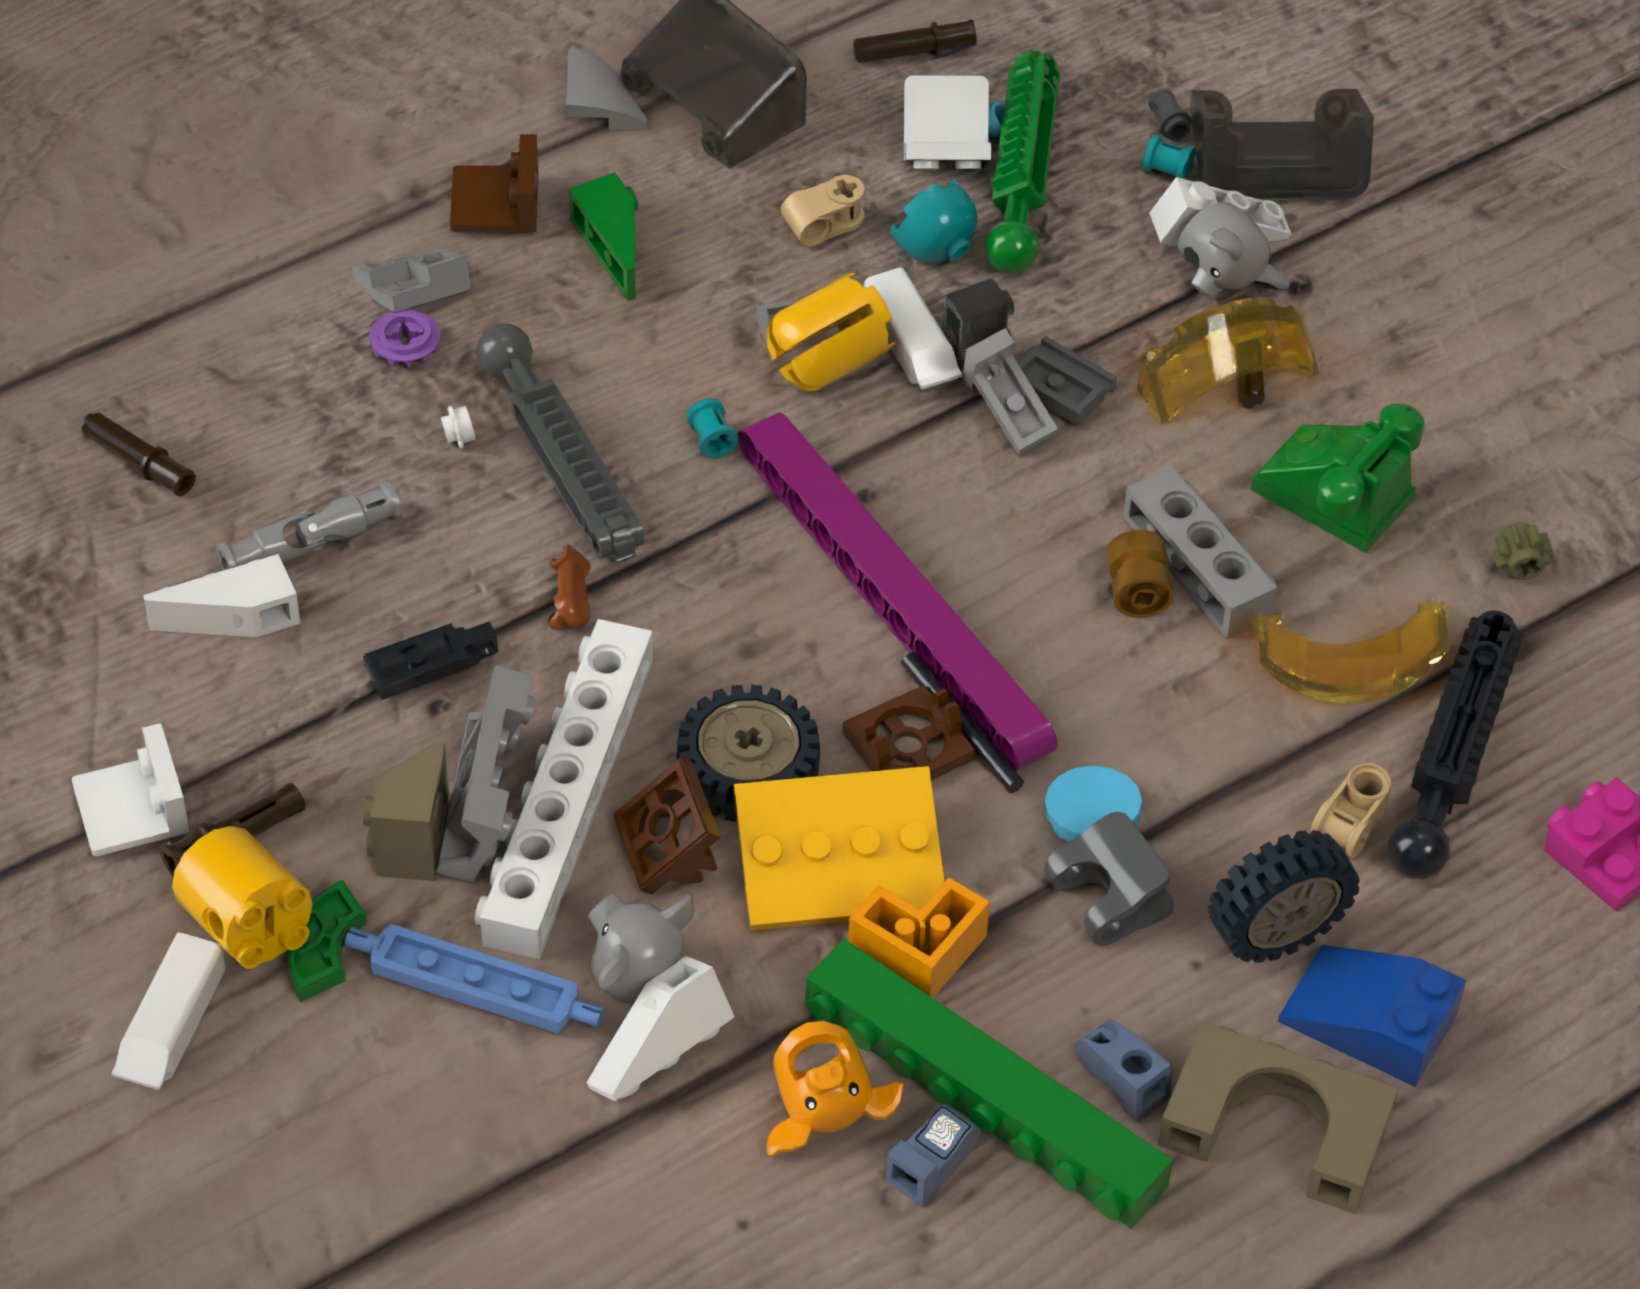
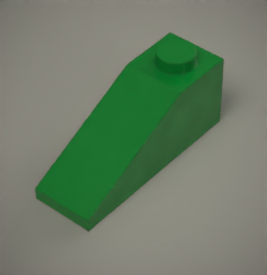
M615 172L569 188L570 221L627 301L635 299V211L638 210V200L635 192L630 186L625 187Z

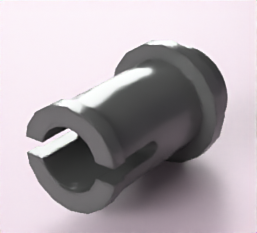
M1162 89L1155 92L1151 96L1154 101L1149 100L1148 104L1160 123V133L1163 137L1172 141L1184 139L1191 130V117L1187 112L1180 109L1170 90Z

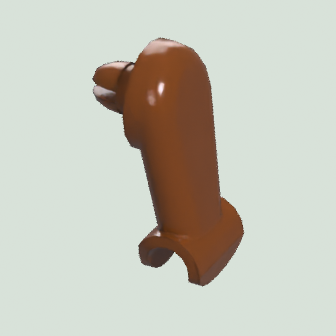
M566 544L563 547L562 556L558 560L552 559L549 561V565L558 572V593L554 596V603L557 609L550 614L548 623L552 629H559L567 624L575 629H581L587 624L591 614L585 578L590 571L591 564L580 552Z

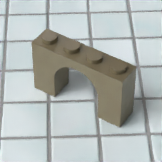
M1202 1021L1162 1117L1158 1146L1207 1162L1222 1123L1234 1106L1248 1098L1261 1095H1275L1288 1098L1305 1107L1315 1117L1323 1133V1142L1312 1169L1306 1197L1356 1214L1391 1120L1399 1088L1386 1084L1377 1077L1362 1076L1336 1067L1327 1060L1312 1059L1289 1051L1277 1043H1265L1241 1035L1232 1028L1215 1026Z

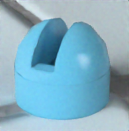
M998 101L989 105L988 138L990 139L1001 136L1004 105Z

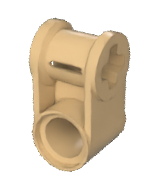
M852 175L836 176L827 182L792 193L785 199L780 211L801 244L806 247L817 246L825 240L846 232L855 231L864 223L865 212L860 202L864 198L865 187L860 179ZM839 188H841V194H840V195H838V189H839ZM851 212H853V218H852V219H850V213H851Z
M1363 763L1350 770L1338 789L1318 810L1312 822L1310 833L1316 830L1321 831L1323 835L1325 833L1331 835L1339 846L1346 849L1347 856L1353 859L1357 857L1366 845L1371 833L1386 813L1391 787V778L1387 771L1381 766L1372 763Z

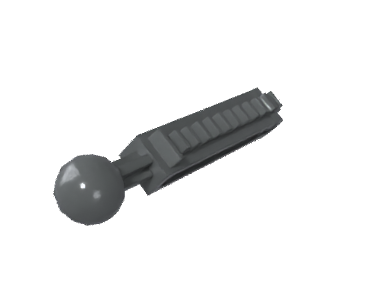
M495 324L483 332L478 341L476 354L480 366L490 376L507 380L513 390L510 392L511 414L592 547L594 554L600 560L609 557L611 563H620L636 557L635 547L644 544V534L640 521L552 378L538 382L530 369L529 363L533 348L529 336L521 328L512 324Z

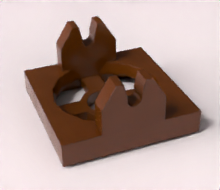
M923 685L843 722L844 735L871 771L929 766L930 777L933 780L973 761L975 756V749L961 732L962 719L958 704L955 701L948 704V693L945 688L931 694L927 687ZM903 714H918L930 719L933 724L919 730L914 727H905L898 717ZM883 724L891 734L888 745L883 734L878 737L876 736V728L879 725ZM908 736L919 740L922 746L916 752L905 753L896 748L895 742L902 737ZM944 737V748L941 754L931 760L926 754L927 744ZM897 759L902 762L913 763L914 766L898 765L890 761Z
M680 757L613 814L641 891L652 895L670 879L682 884L701 883L704 879L700 869L709 871L718 869L709 847L719 840L721 836L693 762ZM692 812L694 818L692 831L689 838L680 845L676 836L680 827V821ZM670 817L668 829L663 835L657 837L655 834L657 819ZM654 842L662 844L666 855L662 861L650 859L645 852Z

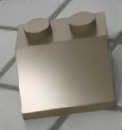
M435 742L379 776L374 797H366L363 810V825L369 826L367 855L374 856L377 876L428 881L436 880L437 873L435 870L450 803L445 743Z

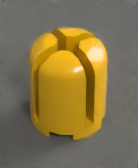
M856 273L845 274L827 286L784 308L771 318L767 326V347L772 361L838 326L839 333L791 360L789 364L778 370L788 382L801 391L819 390L867 362L889 352L895 344L894 341L888 345L886 323L892 320V316L885 301L873 285L865 289L859 282L850 278Z

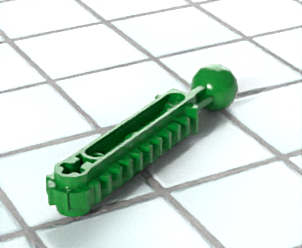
M1030 50L1016 56L1015 64L1008 70V84L995 178L991 179V183L994 186L992 201L1002 212L1004 218L1002 222L991 228L985 240V252L989 263L1005 274L1022 273L1034 264L1039 254L1037 235L1027 225L1028 214L1046 205V183L1058 86L1061 80L1060 70L1055 59L1049 53L1041 55L1039 50Z

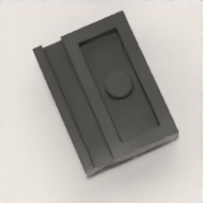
M1047 336L1041 339L1040 346L1037 348L1033 347L1017 362L1043 405L1076 425H1079L1104 401V396L1109 391L1112 393L1116 389L1117 377Z

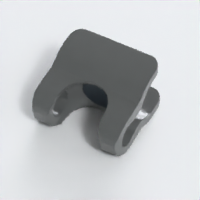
M1113 812L1101 818L1079 837L1054 851L1045 863V876L1056 890L1069 892L1084 885H1098L1108 891L1107 895L1091 906L1084 918L1085 930L1097 945H1110L1135 930L1160 922L1173 912V899L1165 889L1170 880L1169 871L1131 819L1123 812Z

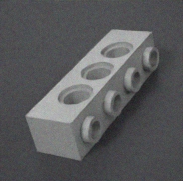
M1172 466L1127 486L1123 518L1134 530L1144 529L1153 531L1163 538L1166 545L1170 573L1226 639L1273 617L1278 589L1274 578L1269 572L1263 571L1253 560L1245 544L1240 540H1236L1226 529L1219 514L1214 510H1210L1199 498L1191 482L1184 480Z

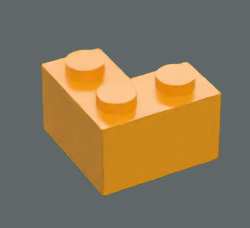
M948 877L919 910L878 885L850 916L848 942L934 998L987 937L990 901Z

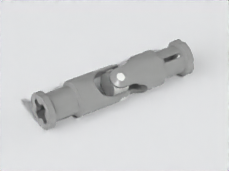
M385 480L380 482L379 488L358 496L348 494L332 500L319 514L314 515V511H305L253 530L251 537L233 544L219 543L216 545V551L220 565L224 571L279 554L284 564L321 549L327 543L326 540L349 539L367 532V526L388 518L393 520L401 519L403 512L398 494L390 481ZM296 522V537L305 548L299 549L288 546L283 539V528Z

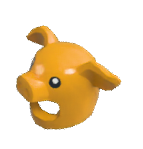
M825 1021L808 1022L790 1032L774 1055L773 1066L789 1118L775 1126L768 1135L767 1154L774 1156L781 1152L797 1150L806 1146L811 1132L832 1133L840 1131L854 1124L863 1115L874 1120L888 1119L896 1112L902 1102L904 1084L902 1081L872 1088L865 1063L848 1030ZM827 1042L835 1044L839 1048L840 1052L828 1063L810 1070L796 1071L795 1057L811 1045Z

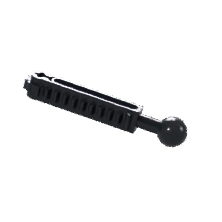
M1487 611L1478 618L1472 617L1469 627L1465 629L1463 640L1460 643L1458 654L1455 657L1453 668H1451L1448 682H1446L1443 696H1441L1439 707L1430 726L1423 751H1421L1419 761L1416 764L1411 787L1421 794L1415 817L1401 822L1388 840L1389 860L1399 873L1410 879H1427L1437 875L1445 866L1450 856L1449 838L1442 829L1446 815H1451L1454 804L1469 803L1480 762L1517 660L1523 636L1522 631L1517 629L1513 619L1501 611Z

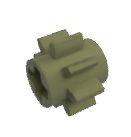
M1524 522L1511 524L1501 532L1499 537L1495 538L1498 548L1493 550L1492 553L1497 569L1506 568L1510 578L1514 577L1519 580L1534 578L1542 573L1545 566L1550 564L1547 554L1551 553L1553 549L1548 534H1539L1537 526L1534 524L1530 525Z

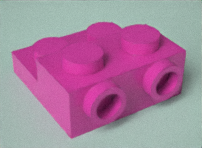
M1616 777L1606 786L1600 781L1593 783L1584 792L1580 800L1581 804L1575 809L1571 810L1566 805L1559 808L1547 823L1549 832L1544 851L1615 911L1640 893V796Z

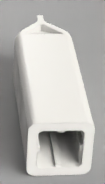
M899 267L868 277L864 282V288L866 289L873 285L888 307L892 316V320L886 323L888 345L895 341L891 351L911 384H918L921 390L962 377L951 344L904 268Z
M184 933L176 934L120 1043L116 1065L111 1073L113 1077L156 1090H160L163 1083L173 1077L226 970L224 951L221 945Z

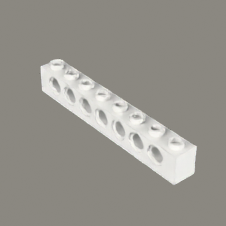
M598 619L591 637H583L578 655L579 668L577 672L570 671L564 689L566 701L563 708L556 707L553 712L550 724V735L552 736L549 744H541L538 750L535 764L537 774L534 782L527 781L524 786L520 804L523 810L519 819H512L505 842L506 847H508L504 858L497 857L493 864L490 884L492 886L489 896L482 895L477 905L475 924L481 926L483 947L540 960L652 665L653 635L651 630Z

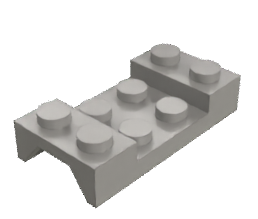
M495 664L483 712H472L467 717L435 870L436 873L473 884L482 866L487 868L491 866L496 854L498 840L504 842L508 835L513 814L506 812L509 791L497 788L502 769L496 766L505 750L511 752L514 750L521 724L527 725L531 718L535 705V697L529 696L531 675Z

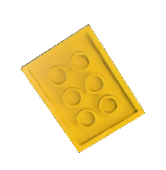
M929 766L734 784L733 791L750 931L849 922L850 916L878 885L920 910L945 882Z

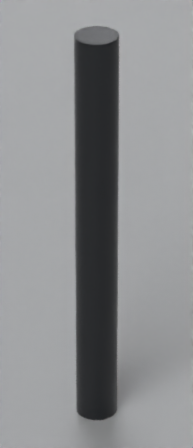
M910 652L902 658L901 665L919 687L925 685L931 694L945 688L915 652ZM947 690L948 704L954 701L958 704L962 719L961 732L975 749L977 756L1009 793L1018 791L1023 786L1024 780Z

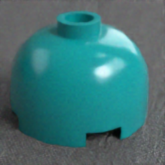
M951 179L948 184L949 186L944 189L938 183H935L919 193L903 208L908 216L901 225L892 224L890 236L914 260L924 264L942 263L947 260L955 262L965 256L970 250L971 244L969 242L972 240L977 227V211L970 196L955 179Z

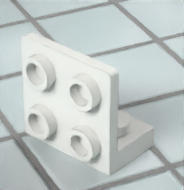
M161 723L142 728L145 747L137 749L139 760L72 777L73 789L93 856H100L190 833L184 797Z

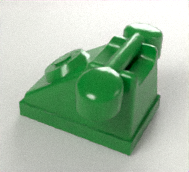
M1390 404L1380 412L1378 424L1368 421L1363 426L1301 425L1252 478L1251 490L1367 553L1414 499L1416 487L1411 485V451L1417 449L1421 444L1425 426L1424 418L1412 406Z

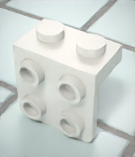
M912 75L906 78L904 82V161H913V169H939V161H956V169H981V161L991 160V143H988L989 82L984 76Z

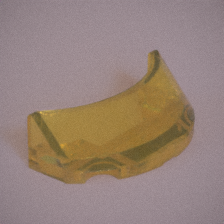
M1245 298L1234 300L1231 303L1218 307H1212L1191 317L1174 328L1175 334L1169 343L1161 347L1150 348L1140 361L1137 390L1158 422L1162 424L1169 422L1180 410L1204 393L1240 376L1265 370L1286 369L1303 372L1311 377L1318 375L1319 371L1304 317L1297 308L1292 305L1288 307L1278 306L1273 298Z
M1428 599L1426 603H1418L1417 613L1395 629L1372 639L1348 644L1311 642L1306 640V635L1293 633L1284 626L1282 615L1279 613H1249L1259 664L1270 675L1300 694L1324 702L1338 704L1358 701L1374 702L1393 696L1414 685V682L1423 676L1436 662L1439 663L1449 650L1446 603L1437 599Z

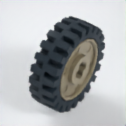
M751 684L750 693H744L742 685H735L731 687V695L727 696L722 688L713 692L712 701L704 696L697 701V710L691 707L686 713L685 722L682 721L679 728L677 760L682 757L693 762L712 815L717 816L724 809L725 820L736 822L734 784L818 776L820 763L818 727L814 719L810 720V712L804 705L798 708L797 699L788 695L781 701V690L771 687L768 694L763 695L762 685Z
M1305 830L1296 832L1293 839L1289 834L1278 837L1277 845L1273 846L1269 841L1260 846L1261 853L1255 856L1250 852L1242 858L1245 862L1243 866L1234 865L1227 872L1230 878L1221 879L1216 885L1218 891L1213 892L1209 899L1211 905L1208 906V913L1222 940L1236 958L1240 957L1245 962H1249L1252 959L1255 963L1264 962L1267 956L1271 961L1280 959L1283 951L1291 955L1298 952L1299 944L1304 942L1306 946L1314 943L1316 941L1314 936L1320 932L1325 935L1332 929L1331 921L1340 922L1346 915L1343 909L1351 908L1355 902L1353 896L1358 895V883H1360V880L1350 860L1331 835L1327 833L1323 835L1321 831L1316 830L1308 834Z

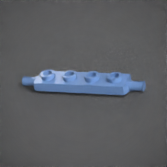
M390 924L378 936L355 927H351L349 929L350 933L348 932L346 935L345 947L371 954V970L374 975L559 1034L560 1030L571 1019L599 1028L600 1022L604 1018L605 1007H599L578 1000V984L394 924Z

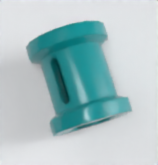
M1155 134L1147 146L1143 159V170L1151 172L1155 169L1187 180L1196 156L1195 147L1188 145L1186 148L1164 142L1162 136Z
M714 398L703 399L692 405L686 414L688 424L692 430L697 432L700 438L698 442L699 449L708 458H720L734 450L739 441L736 430L732 426H728L725 420L726 411L721 401Z

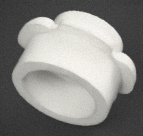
M449 406L447 408L448 415L441 417L447 442L457 441L459 448L464 449V443L476 440L467 408L462 406L453 409L452 406Z

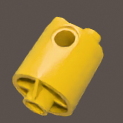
M228 826L215 829L199 838L183 854L175 869L172 883L176 901L245 969H253L261 963L271 961L287 950H296L307 941L310 931L306 925L309 922L312 909L309 890L245 828Z

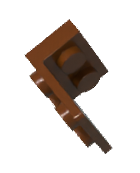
M520 134L519 152H511V166L453 167L450 214L451 231L537 232L539 178L537 134Z

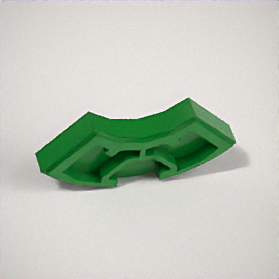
M343 879L322 891L312 900L310 919L306 925L310 931L309 937L300 948L293 951L288 950L291 981L300 1002L346 981L345 971L341 963L346 935L348 932L350 933L349 929L351 927L361 929L367 924L365 912Z

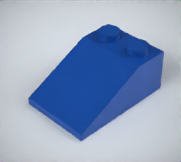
M1322 945L1280 1013L1278 1022L1416 1087L1458 1014L1466 980L1420 958Z

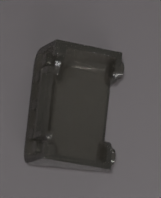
M679 0L622 61L620 74L624 85L630 91H635L639 95H646L654 89V84L660 87L702 122L703 136L701 137V144L703 149L710 157L716 158L728 169L801 128L806 123L807 77L802 61L794 51L729 0Z
M1358 89L1328 90L1316 101L1314 121L1232 122V106L1226 95L1215 90H1191L1190 115L1199 179L1208 186L1226 191H1237L1242 195L1259 200H1345L1357 198L1368 188L1371 175L1374 116Z

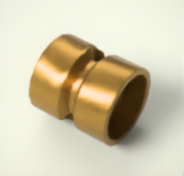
M1143 529L1124 532L1112 539L1107 546L1106 558L1109 574L1113 580L1111 587L1117 610L1125 616L1134 618L1151 617L1166 610L1174 600V588L1171 573L1168 569L1169 561L1163 538L1153 531Z

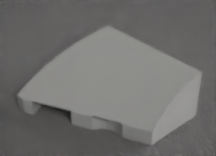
M568 48L566 118H608L609 130H647V117L611 66L590 52Z
M447 249L428 251L417 255L392 257L390 264L378 268L366 266L364 262L351 265L353 277L361 287L380 305L395 313L471 290L466 256Z

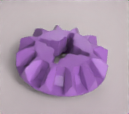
M402 310L396 313H388L373 324L369 333L370 347L374 349L376 359L386 358L391 367L398 362H404L410 368L414 360L426 363L429 354L438 352L440 340L439 327L430 316L422 312ZM402 332H406V337H409L410 344H401Z

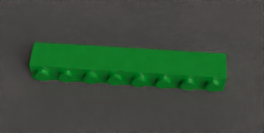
M843 939L806 977L805 1006L816 1019L839 1025L848 1030L858 1048L865 1051L870 1050L888 1062L895 1073L901 1077L913 1079L926 1088L936 1101L942 1105H951L963 1113L970 1121L980 1127L981 1132L986 1134L992 1133L1011 1146L1014 1153L1022 1160L1034 1162L1052 1174L1056 1182L1069 1191H1077L1086 1197L1107 1218L1112 1220L1118 1219L1132 1229L1169 1187L1173 1164L1172 1158L847 940Z

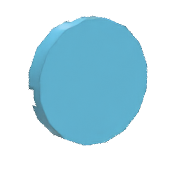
M1092 765L1069 770L1059 775L1051 783L1045 797L1046 819L1052 824V830L1060 838L1068 842L1079 837L1092 824L1110 813L1117 811L1125 813L1136 827L1139 826L1142 814V798L1138 786L1127 775L1108 767Z

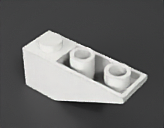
M1179 177L1174 179L1149 213L1160 243L1177 247L1179 236L1189 221L1205 207L1219 202L1231 203L1246 212L1256 222L1267 237L1268 242L1289 239L1292 235L1283 210L1275 202L1259 200L1242 195L1237 191H1226L1208 186L1201 181L1193 182Z
M279 554L253 560L247 564L207 574L198 579L172 587H165L143 595L148 626L152 631L256 638L300 624L297 593Z
M685 956L647 982L586 1082L589 1089L613 1101L630 1096L639 1089L643 1081L659 1070L667 1069L676 1064L680 1059V1055L697 1043L714 1037L719 1032L721 1026L733 1019L735 1016L713 967Z

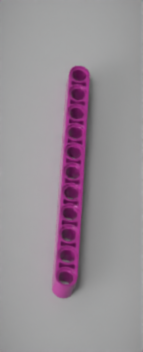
M778 412L738 431L739 446L749 464L908 652H915L1014 770L1017 771L1056 751L1058 747L1056 734L1047 718L783 413Z

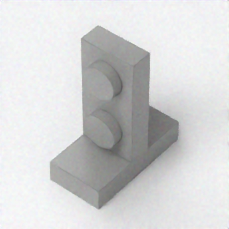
M1006 328L966 349L962 379L971 393L978 389L1019 456L1057 435L1058 428L1012 355L1014 341Z

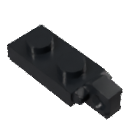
M489 621L466 630L464 627L454 628L452 623L366 653L363 656L364 666L381 700L467 670L480 663V660L498 653L499 649L497 635Z

